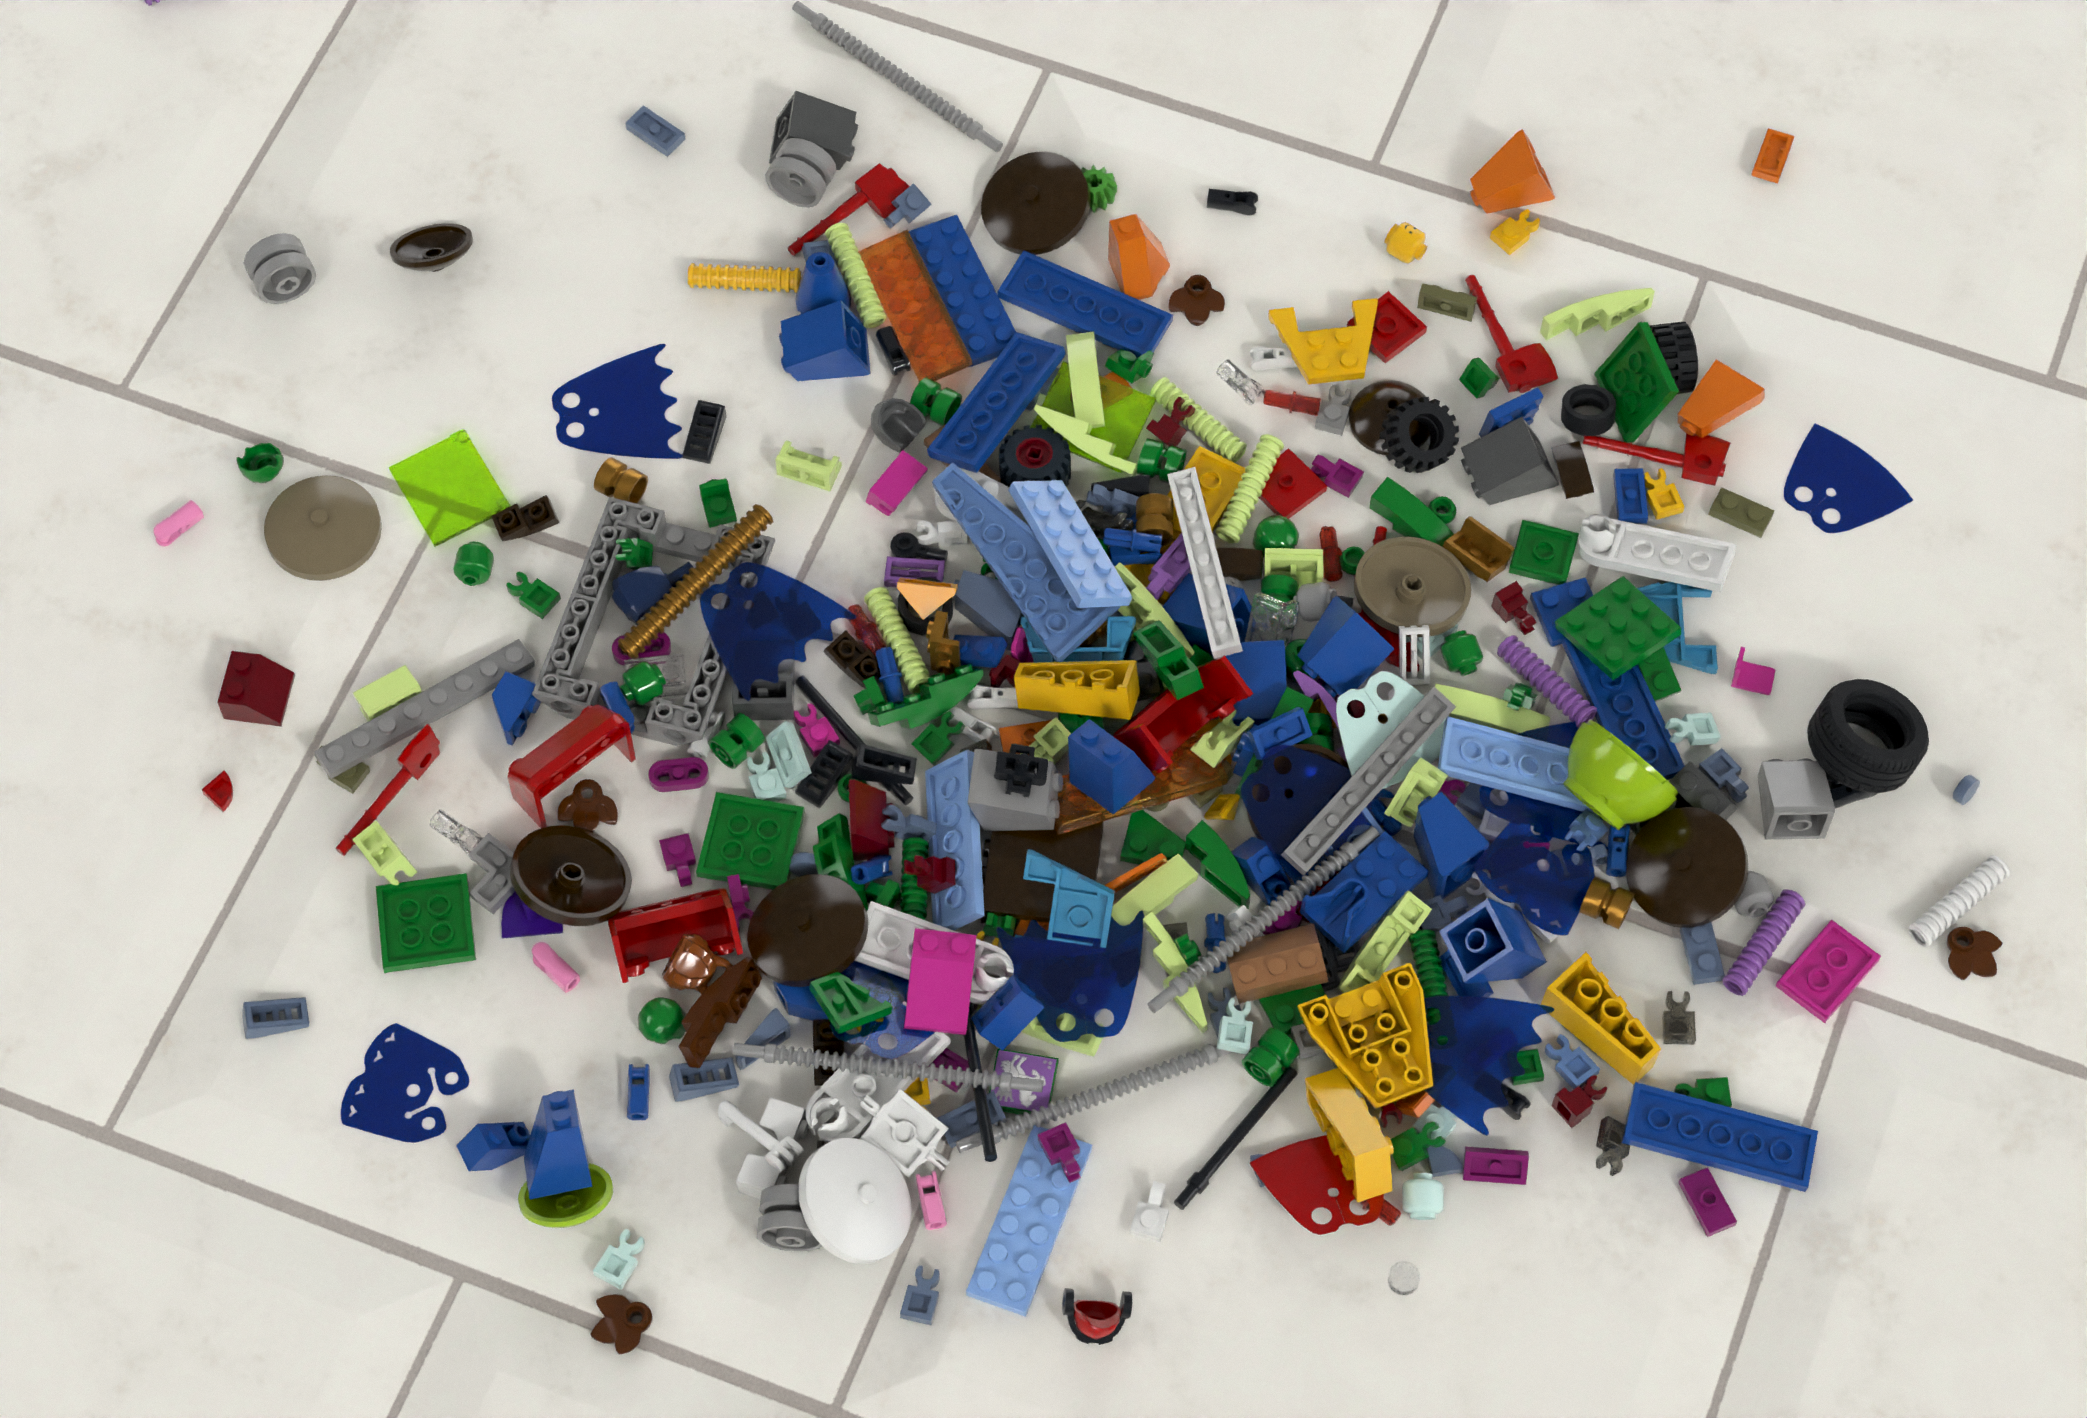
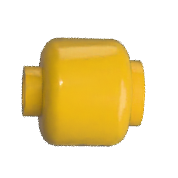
M1403 222L1400 225L1395 224L1384 240V243L1387 244V252L1406 264L1414 259L1419 261L1428 247L1424 244L1426 239L1425 233L1407 222Z

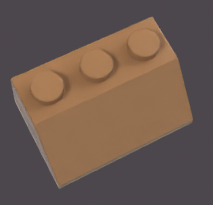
M1314 923L1253 938L1251 942L1246 941V946H1239L1240 950L1238 952L1233 951L1232 957L1227 956L1239 1004L1328 982Z

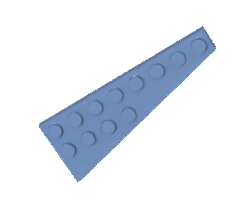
M953 462L932 481L933 488L1056 662H1062L1108 617H1111L1120 608V606L1077 608L1030 526Z

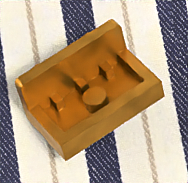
M1471 516L1465 519L1461 530L1447 539L1443 545V548L1451 552L1462 565L1486 582L1505 570L1514 552L1512 545Z
M936 611L934 622L929 621L926 638L929 639L927 653H930L931 670L949 675L955 673L954 669L961 666L960 642L949 639L948 612Z

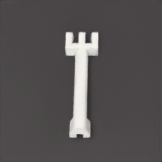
M725 1100L719 1105L718 1116L722 1123L728 1127L734 1122L770 1150L765 1157L768 1163L779 1172L786 1168L780 1160L781 1158L789 1164L795 1160L794 1156L789 1152L790 1149L797 1155L804 1151L802 1146L789 1135L780 1142L744 1115L734 1104Z

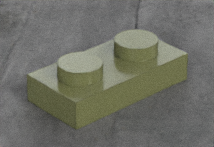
M1422 283L1417 308L1472 322L1477 297L1470 296L1464 292L1443 289L1437 285Z
M1721 487L1708 515L1762 538L1775 510Z

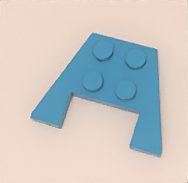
M1658 582L1637 588L1681 627V635L1664 646L1669 661L1709 674H1716L1718 669L1716 645H1685L1682 597L1711 598L1712 591L1673 582L1664 584Z
M1134 616L1108 617L1107 647H1077L1062 662L1123 660L1136 624V618ZM1021 617V624L1025 631L1027 644L1034 663L1056 662L1026 618Z
M1028 849L1023 879L1054 884L1055 888L1047 939L1015 934L1011 959L1013 965H1019L1025 961L1037 960V962L1047 961L1049 958L1059 956L1074 957L1106 952L1115 891L1034 850Z

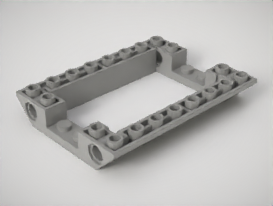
M609 497L532 692L533 696L563 717L573 720L589 705L599 704L606 707L600 696L599 683L583 678L579 680L611 598L613 592L612 582L619 577L624 561H618L615 558L616 554H622V547L616 543L617 539L639 538L653 544V551L701 562V557L703 555L707 556L710 548L715 549L714 544L716 542L721 543V537H727L728 530H734V528L719 525L717 533L714 535L666 523L664 510ZM760 535L758 538L754 537V542L752 544L748 543V548L741 550L742 554L739 557L735 556L733 563H728L729 567L727 570H731L732 574L685 697L683 707L658 697H654L651 706H641L635 702L627 701V705L634 715L635 729L632 735L675 746L703 739L775 544V538Z

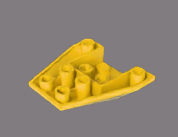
M1411 962L1382 973L1379 980L1330 999L1327 998V995L1297 1006L1311 1038L1375 1109L1433 1087L1424 993Z

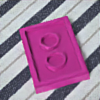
M1831 920L1782 975L1775 986L1823 1023H1826L1879 962L1881 956L1835 921Z

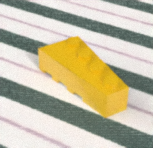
M1136 660L1019 663L1014 675L1017 703L1020 709L1131 720L1140 693Z
M1585 952L1547 987L1540 1007L1634 1085L1635 1082H1638L1654 1067L1661 1048L1639 1019L1634 1018L1627 1010L1626 1002L1621 996L1617 997L1608 985L1609 980L1602 971H1597L1592 964V958Z
M1339 1068L1305 1078L1307 1102L1322 1132H1326L1334 1156L1339 1155L1343 1166L1342 1172L1346 1180L1353 1179L1355 1189L1353 1194L1357 1202L1393 1191L1390 1155L1394 1153L1392 1142L1388 1136H1383L1377 1118L1375 1116L1371 1117L1365 1099L1358 1097L1354 1084L1346 1078Z

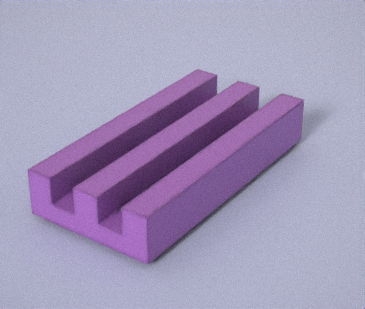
M887 556L884 586L897 587L899 578L917 579L931 577L943 582L945 561ZM892 567L915 568V569L900 570V569H892ZM920 569L938 570V572L920 571Z

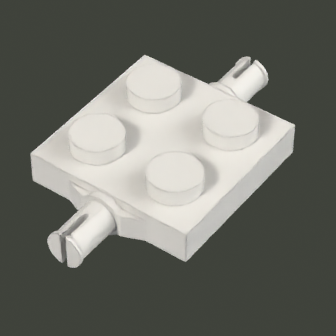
M900 1088L882 1106L869 1097L868 1094L865 1095V1101L861 1100L859 1105L872 1114L873 1117L870 1125L860 1136L862 1140L882 1150L890 1157L898 1169L908 1177L911 1176L920 1164L927 1160L941 1172L945 1169L944 1165L947 1166L950 1161L936 1151L939 1140L949 1129L945 1124Z

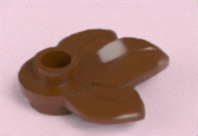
M1193 275L1185 282L1183 288L1177 289L1172 293L1168 307L1170 312L1185 311L1187 320L1194 326H1200L1207 321L1210 311H1224L1225 301L1220 292L1212 289L1211 283L1205 276Z
M585 779L575 785L573 794L565 797L560 802L558 820H573L574 827L594 832L599 825V821L609 825H616L618 812L614 801L608 796L603 795L601 786L594 780ZM585 789H591L593 795L591 798L586 799L582 797V792Z
M1957 927L1947 937V946L1951 951L1948 958L1949 967L1960 980L1967 979L1971 972L1981 977H1993L1997 974V965L1992 952L1998 950L2003 943L1989 931L1974 932L1968 927ZM1957 940L1965 941L1967 946L1960 945Z
M618 1294L607 1295L597 1299V1306L605 1317L595 1325L591 1332V1337L604 1344L615 1342V1348L619 1355L634 1350L640 1343L641 1333L646 1331L652 1323L653 1317L650 1308L641 1302L631 1303L626 1297ZM634 1315L642 1316V1320L639 1323L631 1322V1318Z

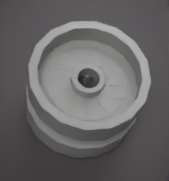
M790 138L784 141L776 154V159L773 160L765 174L766 182L778 197L788 203L799 207H814L820 202L826 187L836 173V164L832 157L815 143L800 138Z
M275 234L261 239L249 249L244 258L245 269L253 281L260 299L266 303L281 304L295 300L305 294L316 279L315 269L307 257L300 239L291 234Z
M774 1185L761 1191L759 1211L763 1215L758 1219L756 1237L761 1243L772 1248L787 1251H810L822 1247L811 1233L803 1217L799 1202V1185Z

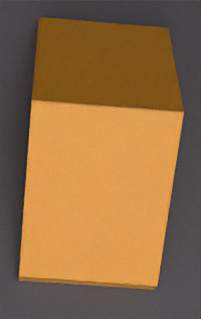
M899 578L897 589L924 620L956 594L958 584Z

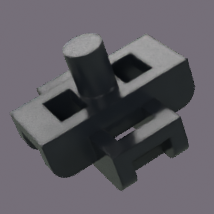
M1011 744L1009 753L997 752L994 778L1006 781L1005 794L1011 795V792L1029 798L1031 785H1045L1048 759L1034 757L1035 747ZM1013 780L1024 782V786L1013 784Z

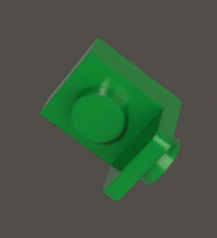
M1120 349L1108 357L1104 367L1133 384L1141 377L1146 378L1153 367L1151 360L1154 353L1149 350L1136 358L1133 353Z
M726 478L720 480L712 479L700 484L701 501L709 528L737 522L728 480Z

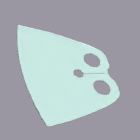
M1381 671L1370 677L1364 688L1359 690L1350 689L1338 697L1336 704L1337 722L1351 776L1355 774L1424 698L1422 693L1393 673ZM1387 682L1393 686L1395 694L1391 700H1382L1378 696L1377 687L1380 683ZM1359 700L1364 704L1365 713L1362 717L1354 718L1349 715L1347 705L1350 701ZM1379 713L1387 716L1388 721L1385 724L1378 721ZM1444 721L1382 789L1403 781L1420 757L1430 764L1439 758Z

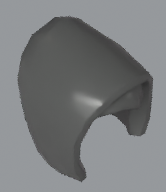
M887 399L877 404L871 414V427L877 438L884 445L898 453L914 440L926 424L923 413L903 399Z

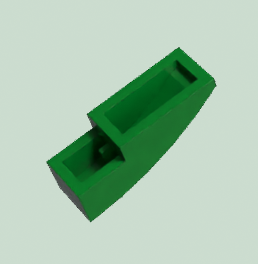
M1389 477L1383 481L1371 496L1369 508L1392 522V529L1404 537L1425 539L1443 547L1444 542L1454 535L1449 527L1431 509Z
M1160 620L1133 632L1135 639L1150 664L1177 700L1204 688L1198 668L1186 656L1183 645Z
M1201 820L1186 835L1185 849L1201 861L1200 876L1238 907L1245 905L1249 909L1250 892L1237 860L1219 835Z

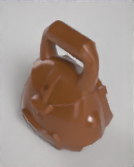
M684 934L667 962L662 976L670 988L678 990L694 989L703 994L708 988L707 985L712 979L717 966L726 968V972L733 965L725 958L714 954L708 947L706 940L699 935Z

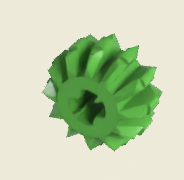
M1094 164L1091 170L1082 167L1081 171L1087 180L1091 193L1090 208L1093 213H1095L1098 207L1105 211L1107 204H1113L1117 193V184L1113 173H1107L1105 167L1096 170Z

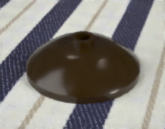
M452 223L421 227L399 237L390 247V256L394 263L406 269L440 271L455 263L468 252L473 244L472 232L463 225Z
M1400 381L1373 383L1362 389L1353 399L1349 410L1350 429L1354 437L1365 448L1378 454L1388 455L1387 449L1382 450L1381 444L1385 443V439H1380V432L1385 430L1381 426L1383 421L1388 419L1387 414L1394 410L1389 408V406L1397 407L1413 398L1420 399L1426 396L1414 386ZM1416 420L1411 421L1409 436L1413 444L1420 448L1428 440L1430 434L1424 424Z

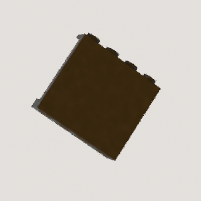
M1060 809L1059 817L1055 818L1054 830L992 831L991 840L985 839L983 857H988L987 867L982 866L985 916L981 918V923H985V917L988 912L1001 917L1007 915L1016 919L1049 923L1055 885L1023 879L1028 849L1034 850L1097 881L1104 814Z

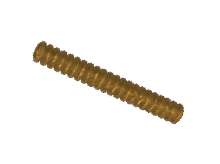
M755 504L752 507L753 511L749 510L746 513L747 517H742L740 519L741 523H736L733 526L734 530H728L727 537H721V543L716 542L714 544L715 549L710 548L708 555H703L701 557L702 561H697L695 563L696 567L690 568L689 574H684L682 576L683 580H678L676 587H671L669 589L670 593H665L663 595L664 599L658 600L656 602L657 606H652L650 608L651 612L645 613L643 615L644 619H639L637 621L638 625H633L630 628L631 632H626L624 634L625 638H620L617 641L625 654L636 660L639 657L638 653H643L645 651L644 647H649L652 644L651 640H656L658 638L657 634H662L665 631L664 627H669L671 625L670 621H675L678 618L677 614H682L684 612L683 608H688L690 606L689 602H694L697 599L696 595H701L703 593L702 589H707L710 586L709 582H714L716 580L715 576H720L723 573L722 569L726 570L729 567L728 563H733L735 561L734 557H739L742 554L741 550H746L748 548L747 544H752L754 537L758 538L761 535L760 531H765L767 529L766 525H771L774 522L772 516L764 507Z

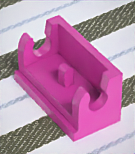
M902 450L871 487L866 503L872 505L883 514L890 516L922 476L926 474L928 468Z

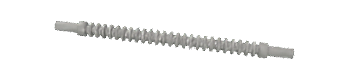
M799 1L794 3L792 9L811 22V26L815 30L821 31L823 35L827 34L828 39L833 38L834 43H838L840 47L844 46L846 51L850 50L851 55L856 54L857 59L867 63L868 67H873L874 71H879L880 75L885 74V78L890 79L891 83H896L897 87H902V90L905 92L908 91L910 96L914 95V99H920V103H926L927 108L931 107L933 112L937 111L938 116L943 115L944 120H949L950 124H955L956 128H961V132H966L967 136L971 139H978L995 152L1001 150L1003 143L984 131L980 123L973 122V119L967 118L965 113L961 114V110H955L954 105L949 106L948 101L943 102V98L938 97L937 93H932L931 89H926L925 85H920L919 81H914V77H908V73H903L900 68L897 69L895 64L891 65L889 60L885 61V57H879L878 52L874 53L872 48L868 49L866 44L862 45L861 40L856 41L855 36H851L849 32L839 28L838 24L833 25V21L828 20L822 13H815Z
M1371 826L1351 843H1344L1340 846L1339 851H1334V856L1329 855L1327 861H1321V866H1315V871L1310 870L1308 872L1309 876L1304 875L1302 881H1296V886L1291 885L1289 887L1290 891L1285 890L1283 896H1277V901L1272 900L1270 902L1271 907L1266 905L1264 911H1258V916L1253 915L1251 921H1245V926H1239V932L1233 931L1232 937H1226V942L1220 941L1219 947H1213V952H1206L1207 957L1201 956L1200 962L1195 961L1193 967H1187V973L1183 971L1180 973V977L1176 976L1169 982L1168 988L1147 1003L1149 1009L1156 1013L1176 996H1183L1188 992V987H1194V982L1199 983L1201 977H1207V971L1213 972L1214 967L1220 966V961H1227L1226 956L1232 957L1233 951L1238 952L1240 950L1239 946H1246V941L1251 942L1252 936L1257 937L1259 931H1265V926H1271L1272 921L1276 922L1278 920V916H1284V910L1290 911L1291 906H1296L1297 901L1303 900V895L1309 896L1310 891H1315L1316 886L1322 885V880L1328 881L1329 876H1334L1335 871L1341 870V866H1347V861H1353L1361 849L1379 836L1376 828Z
M734 1043L733 1055L762 1058L766 1063H775L778 1060L779 1064L787 1061L788 1065H792L793 1062H796L797 1066H801L804 1063L807 1068L810 1067V1064H813L814 1068L817 1069L821 1065L824 1070L830 1066L833 1071L839 1067L841 1072L849 1069L850 1073H853L854 1070H858L859 1074L867 1071L868 1075L876 1072V1076L884 1073L885 1077H889V1074H893L894 1078L902 1075L903 1079L911 1076L912 1080L919 1077L920 1081L928 1078L930 1083L936 1079L939 1084L945 1080L948 1085L954 1081L956 1086H959L960 1083H964L965 1087L973 1084L974 1088L982 1085L983 1089L991 1086V1090L999 1087V1090L1004 1092H1010L1011 1089L1041 1093L1043 1091L1044 1080L1013 1077L1012 1073L1002 1072L1001 1075H997L996 1071L988 1074V1070L980 1073L979 1069H975V1072H971L970 1068L962 1071L961 1067L954 1070L952 1066L945 1069L942 1064L939 1068H936L934 1063L928 1067L925 1062L919 1066L916 1061L913 1064H909L908 1060L900 1063L899 1059H896L895 1062H891L890 1058L882 1061L881 1057L873 1060V1056L865 1059L864 1055L856 1058L855 1054L847 1057L846 1053L839 1056L838 1052L830 1055L829 1051H825L822 1054L820 1050H816V1053H813L810 1048L807 1052H804L802 1047L796 1051L793 1046L787 1050L784 1045L781 1048H777L776 1044L769 1043L766 1046Z
M1208 1044L1202 1047V1051L1195 1049L1194 1054L1187 1052L1186 1057L1179 1055L1178 1060L1171 1058L1170 1063L1163 1061L1162 1066L1155 1064L1154 1069L1146 1067L1145 1072L1138 1070L1137 1075L1130 1073L1129 1078L1122 1076L1121 1081L1114 1079L1113 1084L1106 1082L1105 1087L1098 1085L1097 1090L1089 1088L1088 1093L1081 1091L1080 1096L1073 1094L1072 1099L1065 1097L1064 1102L1057 1100L1056 1105L1049 1103L1048 1108L1040 1106L1039 1111L1032 1109L1031 1114L1024 1112L1023 1117L1016 1115L1015 1120L1007 1118V1123L999 1121L998 1126L992 1124L995 1144L999 1143L1002 1137L1007 1140L1009 1134L1015 1137L1017 1131L1023 1134L1026 1128L1031 1131L1034 1125L1041 1127L1042 1122L1049 1124L1050 1119L1057 1121L1058 1116L1065 1118L1066 1113L1073 1115L1075 1110L1082 1112L1083 1107L1090 1109L1091 1104L1098 1106L1099 1101L1106 1103L1107 1098L1114 1100L1115 1095L1122 1097L1123 1092L1130 1094L1132 1089L1139 1091L1140 1086L1147 1088L1148 1083L1155 1085L1156 1080L1163 1082L1164 1077L1171 1079L1172 1074L1179 1076L1180 1071L1187 1073L1188 1068L1195 1070L1196 1065L1203 1067L1205 1062L1209 1065L1216 1063L1219 1057L1233 1052L1217 1049V1045ZM980 1132L956 1141L959 1153L982 1145Z

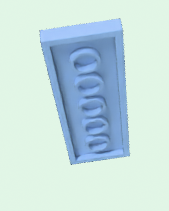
M1062 480L1012 482L1008 491L1077 608L1129 606L1132 600L1131 593Z
M1449 716L1444 721L1438 769L1449 777L1582 812L1587 809L1592 814L1597 815L1563 785L1568 777V755L1570 748Z
M965 750L925 771L927 819L937 823L936 834L929 839V857L935 856L941 859L947 856L955 860V885L935 894L931 893L932 921L934 924L953 931L985 916L980 825L968 805L974 752L970 750Z
M1036 1125L1033 1126L966 1290V1296L1025 1317L1080 1179L1069 1183L1060 1162L1051 1166L1038 1141V1134L1049 1129L1037 1127ZM1075 1139L1080 1148V1153L1074 1155V1158L1081 1169L1079 1174L1082 1176L1092 1151V1145Z

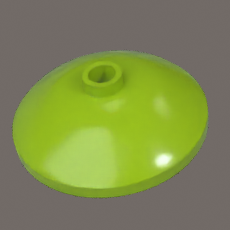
M589 1163L592 1187L535 1199L529 1198L526 1181L518 1195L520 1211L529 1221L549 1228H567L585 1223L597 1216L610 1202L613 1195L611 1177L603 1168Z

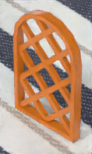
M1160 853L1104 886L1114 890L1116 893L1157 870L1167 862V858L1163 853Z

